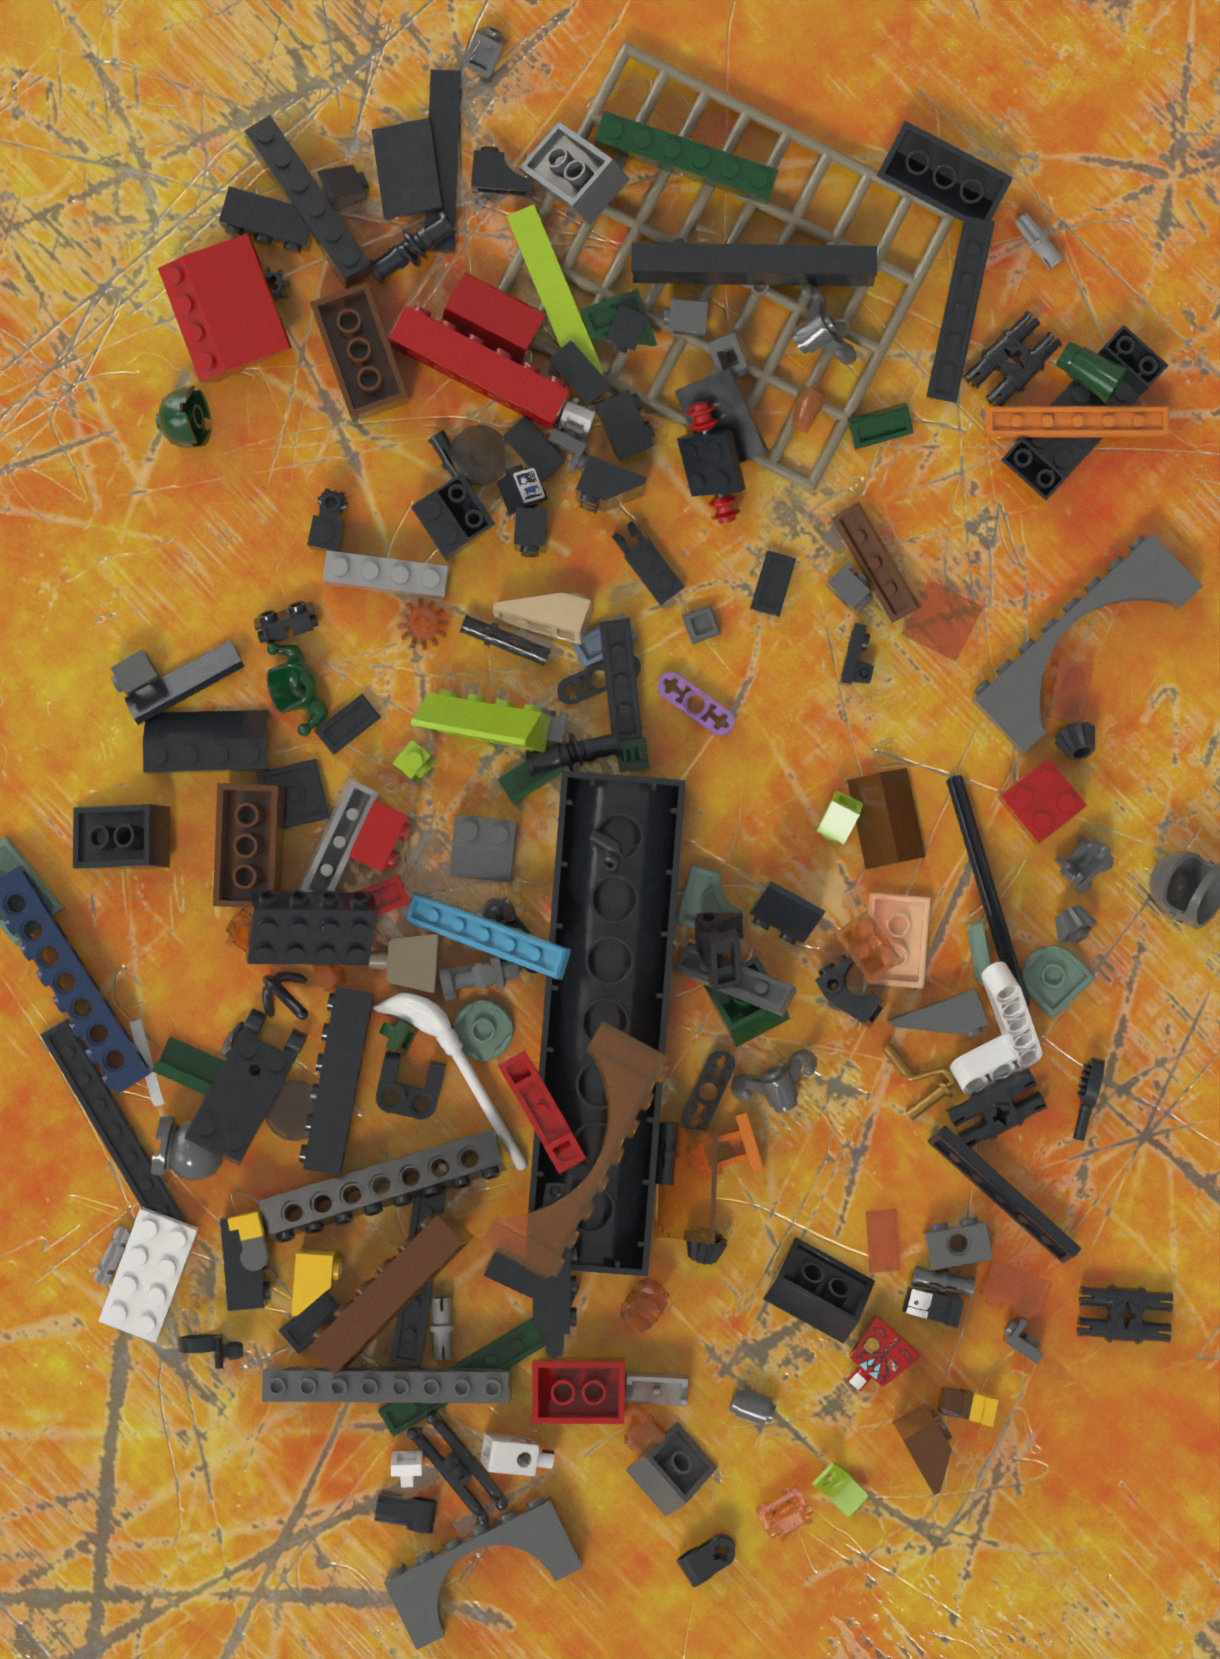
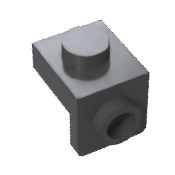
M563 427L561 431L554 428L548 439L549 443L574 456L567 469L568 473L574 475L576 469L582 471L589 457V454L585 453L587 445L577 440L578 435Z

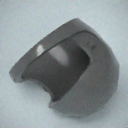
M1187 851L1167 853L1156 862L1150 875L1149 887L1151 897L1165 914L1177 922L1194 929H1201L1213 919L1220 909V863L1214 865L1212 861H1205L1200 854ZM1182 885L1183 888L1179 891L1178 886Z

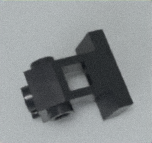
M705 912L697 913L694 926L696 951L708 971L709 985L713 991L742 983L740 939L744 938L742 913ZM731 951V958H727L721 953Z
M843 954L838 957L841 963L836 966L834 963H830L818 972L820 977L815 979L829 1002L870 1029L886 1006V1003L872 991L865 996H856L848 991L846 977L857 959L853 955L847 958ZM838 982V989L831 990L832 984Z

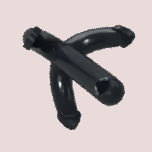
M286 971L276 973L274 976L269 974L263 976L262 981L265 985L262 988V1003L265 1013L269 1017L274 1016L275 1012L272 993L298 1019L305 1020L308 1017V1011L281 984L282 982L305 984L307 978L298 973Z

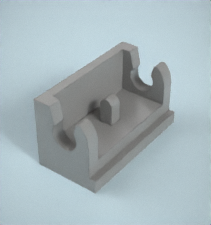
M626 1372L625 1403L686 1406L688 1376L681 1374Z

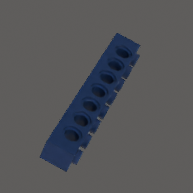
M17 866L1 876L0 908L7 917L3 920L5 926L12 935L17 933L23 943L20 945L22 953L28 961L33 959L39 970L36 971L39 980L45 987L50 985L56 995L52 998L61 1013L66 1011L72 1020L69 1023L72 1032L78 1039L82 1037L86 1042L88 1048L85 1051L94 1065L99 1063L105 1072L101 1076L107 1087L111 1091L115 1089L119 1094L151 1074V1068L50 911L24 867ZM16 894L21 895L26 901V906L21 912L15 911L11 906V899ZM32 920L39 922L42 926V933L38 938L30 936L27 931V926ZM49 946L54 947L59 954L58 960L54 964L48 963L44 959V950ZM65 972L72 974L75 978V985L72 989H65L60 984V977ZM79 999H87L91 1003L92 1008L88 1015H82L77 1011L76 1003ZM100 1024L106 1027L108 1031L106 1040L99 1041L94 1038L92 1031L95 1025ZM116 1050L123 1054L124 1063L122 1066L116 1067L110 1063L109 1054L111 1051Z

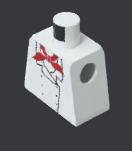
M484 1431L480 1462L488 1472L535 1476L537 1467L552 1469L554 1450L539 1449V1444L533 1438ZM525 1452L522 1458L517 1459L521 1453Z

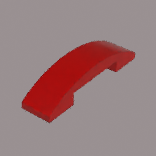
M523 1050L498 1064L501 1073L535 1129L558 1173L560 1174L585 1160L586 1156L527 1052Z

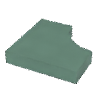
M691 865L675 923L694 928L697 913H741L742 911L732 906L724 897L720 886V872Z

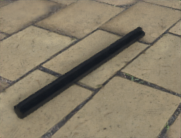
M961 775L949 777L946 783L999 961L1006 963L1021 987L1028 1007L1030 1006V1001L964 779Z

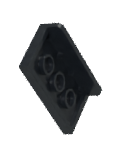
M262 890L251 893L252 911L246 950L247 964L369 965L377 914L374 897L371 893L363 891L304 892L301 890Z

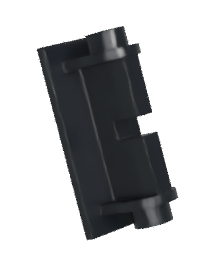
M298 601L290 604L287 607L288 609L283 611L269 610L261 613L258 616L259 618L254 619L255 631L261 630L257 632L260 643L266 642L268 645L271 642L287 639L285 627L288 626L291 627L293 636L313 631L314 627L319 626L316 614L310 615L314 613L313 603Z

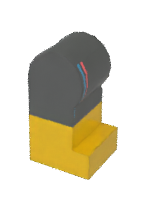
M260 1210L229 1217L227 1221L230 1231L237 1229L239 1231L243 1248L240 1255L242 1265L250 1271L262 1269L269 1260V1249Z

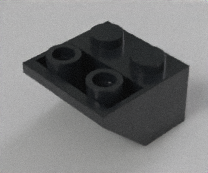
M462 473L411 506L412 511L445 561L470 546L495 525V522Z

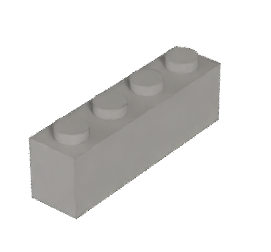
M326 550L322 581L327 585L446 600L450 570L448 566Z
M347 779L296 890L304 892L335 890L348 862L352 847L379 792L356 781Z

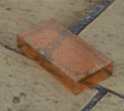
M896 1209L865 1211L869 1273L900 1271Z

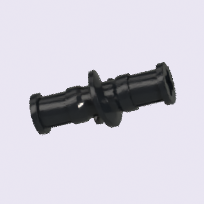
M441 211L438 218L426 226L423 225L417 229L413 235L403 229L404 241L389 248L388 252L376 260H369L371 271L378 281L384 284L387 277L397 270L405 268L409 262H412L416 267H420L422 265L420 255L428 259L425 251L433 249L437 246V243L451 234L455 236L458 232L446 213Z
M615 730L610 731L611 734L584 738L581 741L577 740L574 733H570L567 744L563 741L562 745L549 746V748H545V752L526 749L530 775L534 776L537 771L551 768L557 769L568 765L570 771L576 772L577 763L583 766L584 761H596L597 758L615 755L616 758L620 757Z

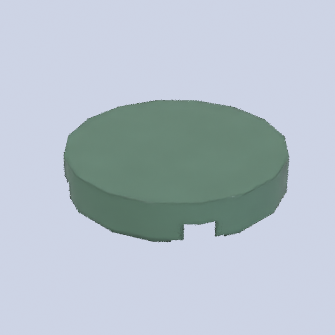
M478 1000L467 1004L458 1012L453 1022V1029H455L459 1040L463 1043L462 1050L464 1054L473 1060L487 1061L497 1058L507 1050L512 1040L513 1024L510 1015L502 1006L493 1001Z

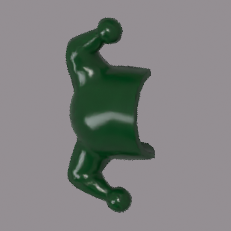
M271 642L267 646V652L270 655L278 653L285 656L286 662L267 671L266 682L270 698L276 709L281 713L304 709L311 714L308 722L302 723L298 727V733L306 737L310 734L311 729L321 724L328 716V709L318 694L320 685L318 675L312 667L306 664L303 653L297 645H278L275 642Z

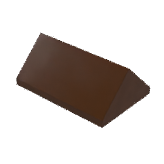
M907 768L847 780L850 797L864 803L856 821L865 869L924 858L925 852Z

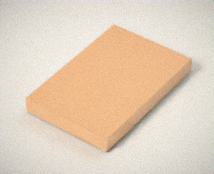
M869 893L862 984L924 989L931 897Z

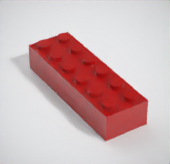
M415 305L413 309L405 306L389 336L393 349L523 417L525 416L527 419L550 431L556 428L567 401H570V391L566 389L567 384L553 376L549 380L538 374L540 370L527 362H523L522 365L511 360L513 357L511 354L500 348H496L495 351L484 346L485 341L469 333L468 337L460 334L457 331L458 327L449 321L442 319L441 323L433 320L430 317L431 313L420 306Z

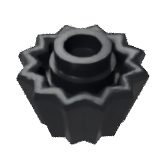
M1079 721L1068 724L1065 728L1060 729V732L1054 737L1056 739V746L1072 761L1086 759L1095 751V726L1090 725V722L1082 723Z
M710 1227L687 1230L688 1257L697 1263L712 1265L717 1262L727 1247L728 1240Z

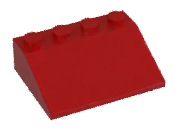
M247 233L181 256L158 268L199 382L217 383L292 348L250 234Z

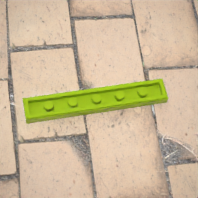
M533 204L507 215L509 225L560 347L562 348L571 340L600 374L605 375L535 205Z

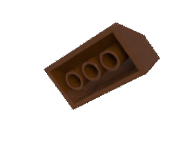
M925 1404L893 1421V1424L933 1494L936 1495L941 1491L952 1451L948 1441L953 1437L935 1409L929 1411Z

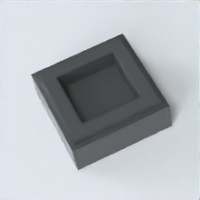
M711 605L682 615L692 645L721 635Z

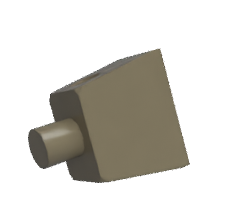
M440 934L389 939L388 951L371 950L369 968L387 969L386 982L435 993Z

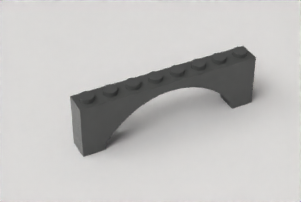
M1153 533L1147 538L1140 535L1129 546L1132 550L1130 554L1124 559L1120 555L1106 567L1110 572L1102 580L1096 576L1084 588L1088 592L1080 600L1076 596L1062 608L1065 614L1058 621L1052 617L1040 629L1043 633L1041 637L1036 641L1030 638L1018 649L1021 655L1014 662L1007 659L996 670L999 674L996 679L991 683L986 679L973 691L977 696L972 700V703L1020 754L1025 753L1047 732L1042 727L1040 715V691L1043 674L1054 647L1062 635L1076 621L1093 610L1106 605L1127 601H1154L1170 604L1177 610L1203 587Z

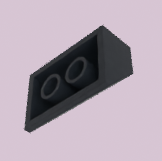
M589 455L576 487V501L580 502V508L594 514H597L598 510L606 512L643 496L646 491L647 477Z
M795 1237L774 1273L763 1300L844 1344L860 1320L875 1281Z

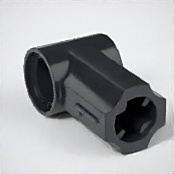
M379 1493L374 1521L406 1526V1529L418 1533H433L438 1501L426 1497L415 1496L410 1499Z

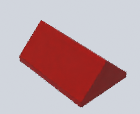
M465 272L444 308L442 319L457 326V331L466 337L470 333L485 341L484 346L493 351L496 348H500L513 356L511 360L522 365L547 314Z

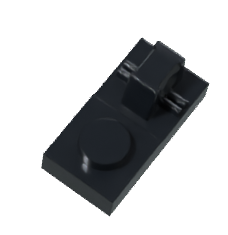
M854 623L852 626L839 681L840 685L850 686L852 683L869 684L871 681L874 666L857 659L861 651H867L870 634L865 633L867 625Z

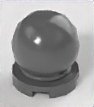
M174 1116L160 1117L155 1140H161L158 1155L153 1154L152 1175L165 1177L167 1171L171 1169L178 1177L185 1180H204L217 1173L224 1158L184 1139L192 1121H186L177 1126Z

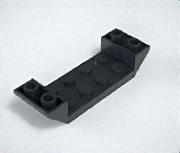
M1123 325L1097 353L1111 361L1129 367L1110 401L1105 404L1093 392L1073 380L1050 406H1132L1169 365ZM1021 437L1000 461L1046 501L1102 438Z

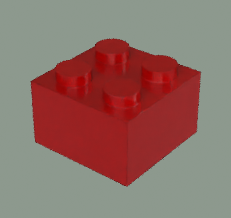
M1050 758L1044 759L997 797L1034 845L1040 844L1087 806Z
M374 800L349 857L384 873L387 872L388 868L394 869L401 854L396 851L401 840L407 841L413 825L409 823L411 817Z

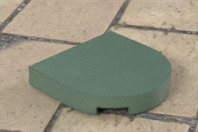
M1045 946L1035 950L1026 959L1022 969V978L1027 994L1051 1019L1059 1014L1096 978L1073 952L1060 946Z

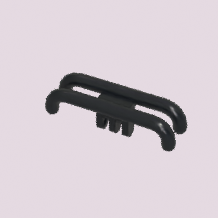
M428 1412L426 1421L438 1431L453 1451L443 1458L427 1437L416 1427H411L407 1430V1437L413 1440L472 1512L477 1523L480 1526L487 1525L489 1518L486 1511L465 1484L473 1475L492 1498L499 1510L507 1508L508 1502L506 1497L444 1419L436 1412Z

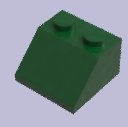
M757 956L741 964L768 975ZM704 985L711 1002L736 1047L790 1019L787 1010L782 1017L721 991H713L711 987Z

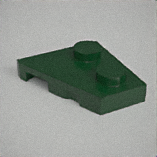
M638 289L580 309L590 339L606 340L605 337L618 304L647 315ZM647 319L638 344L656 346L657 342L649 319Z

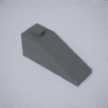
M976 989L965 991L887 1020L889 1026L951 1034L964 1033L966 1038L982 1033V1026L988 1024Z

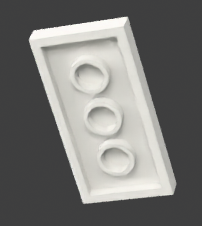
M141 1207L98 1322L156 1343L199 1228Z

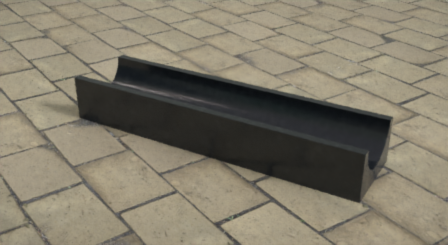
M562 771L549 942L568 948L571 952L563 979H555L546 975L539 1074L574 1134L586 1159L559 1174L534 1129L524 1267L533 1268V1212L540 1205H543L546 1183L561 1182L565 1183L568 1206H571V1213H577V1232H571V1244H577V1263H571V1271L648 1276L686 780ZM595 828L618 840L621 844L624 860L621 868L615 872L607 871L604 868L602 849L588 842Z

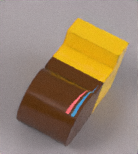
M941 1387L937 1412L993 1427L999 1400L996 1396L961 1388Z

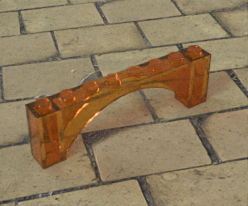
M604 1021L600 1024L586 1050V1053L593 1056L599 1069L607 1100L608 1120L606 1136L596 1164L575 1190L553 1205L520 1216L504 1218L496 1214L480 1243L544 1280H548L550 1275L556 1277L561 1270L565 1260L560 1257L565 1247L572 1249L580 1234V1232L575 1230L581 1219L587 1221L595 1207V1204L590 1201L596 1191L599 1193L603 1192L610 1179L609 1176L605 1175L611 1164L617 1166L625 1149L620 1147L626 1136L632 1138L640 1124L639 1121L635 1120L640 1109L644 1111L648 1109L655 1096L650 1092L655 1082L661 1084L670 1068L665 1065L669 1057Z

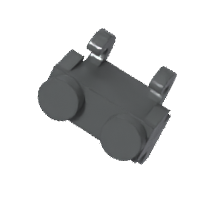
M1080 834L1076 838L1079 845L1065 859L1058 856L1055 862L1060 866L1061 870L1059 872L1076 892L1084 893L1091 887V880L1099 872H1105L1112 867L1114 858L1110 854V850L1096 838L1089 841Z

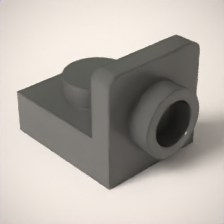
M487 26V28L482 27L476 31L462 65L490 78L509 40L503 38L504 34L496 28Z
M1019 1315L1017 1319L1012 1318L1003 1330V1333L1006 1334L1003 1340L1037 1364L1043 1356V1353L1037 1349L1040 1343L1026 1333L1022 1338L1019 1336L1027 1325L1028 1320L1022 1315Z

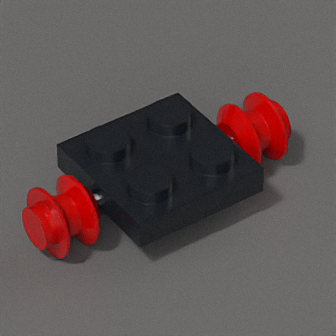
M702 401L690 405V410L685 413L686 416L693 418V423L688 426L689 429L698 432V434L683 435L677 438L691 497L714 495L715 497L708 503L709 507H714L716 510L711 519L718 520L719 524H724L736 520V515L741 512L740 509L733 507V502L738 499L737 496L730 493H739L745 490L746 487L732 430L712 432L711 428L718 422V419L711 418L710 414L715 409V406L708 405L707 401Z

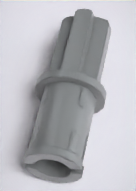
M1024 213L1015 220V225L1031 244L1029 250H1034L1048 270L1064 259L1047 237L1049 234L1046 233L1044 235L1029 214Z

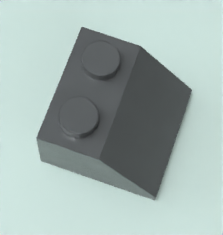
M455 815L450 876L511 883L517 822Z
M676 1422L641 1452L626 1471L665 1516H668L685 1505L714 1473L717 1467L682 1426Z

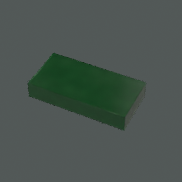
M906 402L847 418L855 450L914 433Z

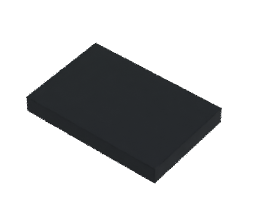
M425 118L372 129L384 219L392 220L445 209L432 120Z
M731 367L675 391L684 414L690 410V405L707 401L708 405L715 406V409L710 414L711 418L718 419V422L711 428V431L732 430L739 463L768 451ZM686 416L689 425H691L693 418Z

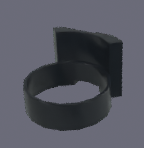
M223 1334L186 1335L178 1337V1352H215V1369H222L224 1367V1357H228L229 1360L243 1357V1343L228 1341V1344H223Z

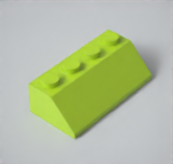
M440 689L439 694L428 693L410 723L412 726L434 733L545 752L552 716L542 713L543 708L539 706L525 704L524 709L513 708L514 702L496 699L495 704L485 703L486 698L482 696L468 694L467 699L457 698V692Z

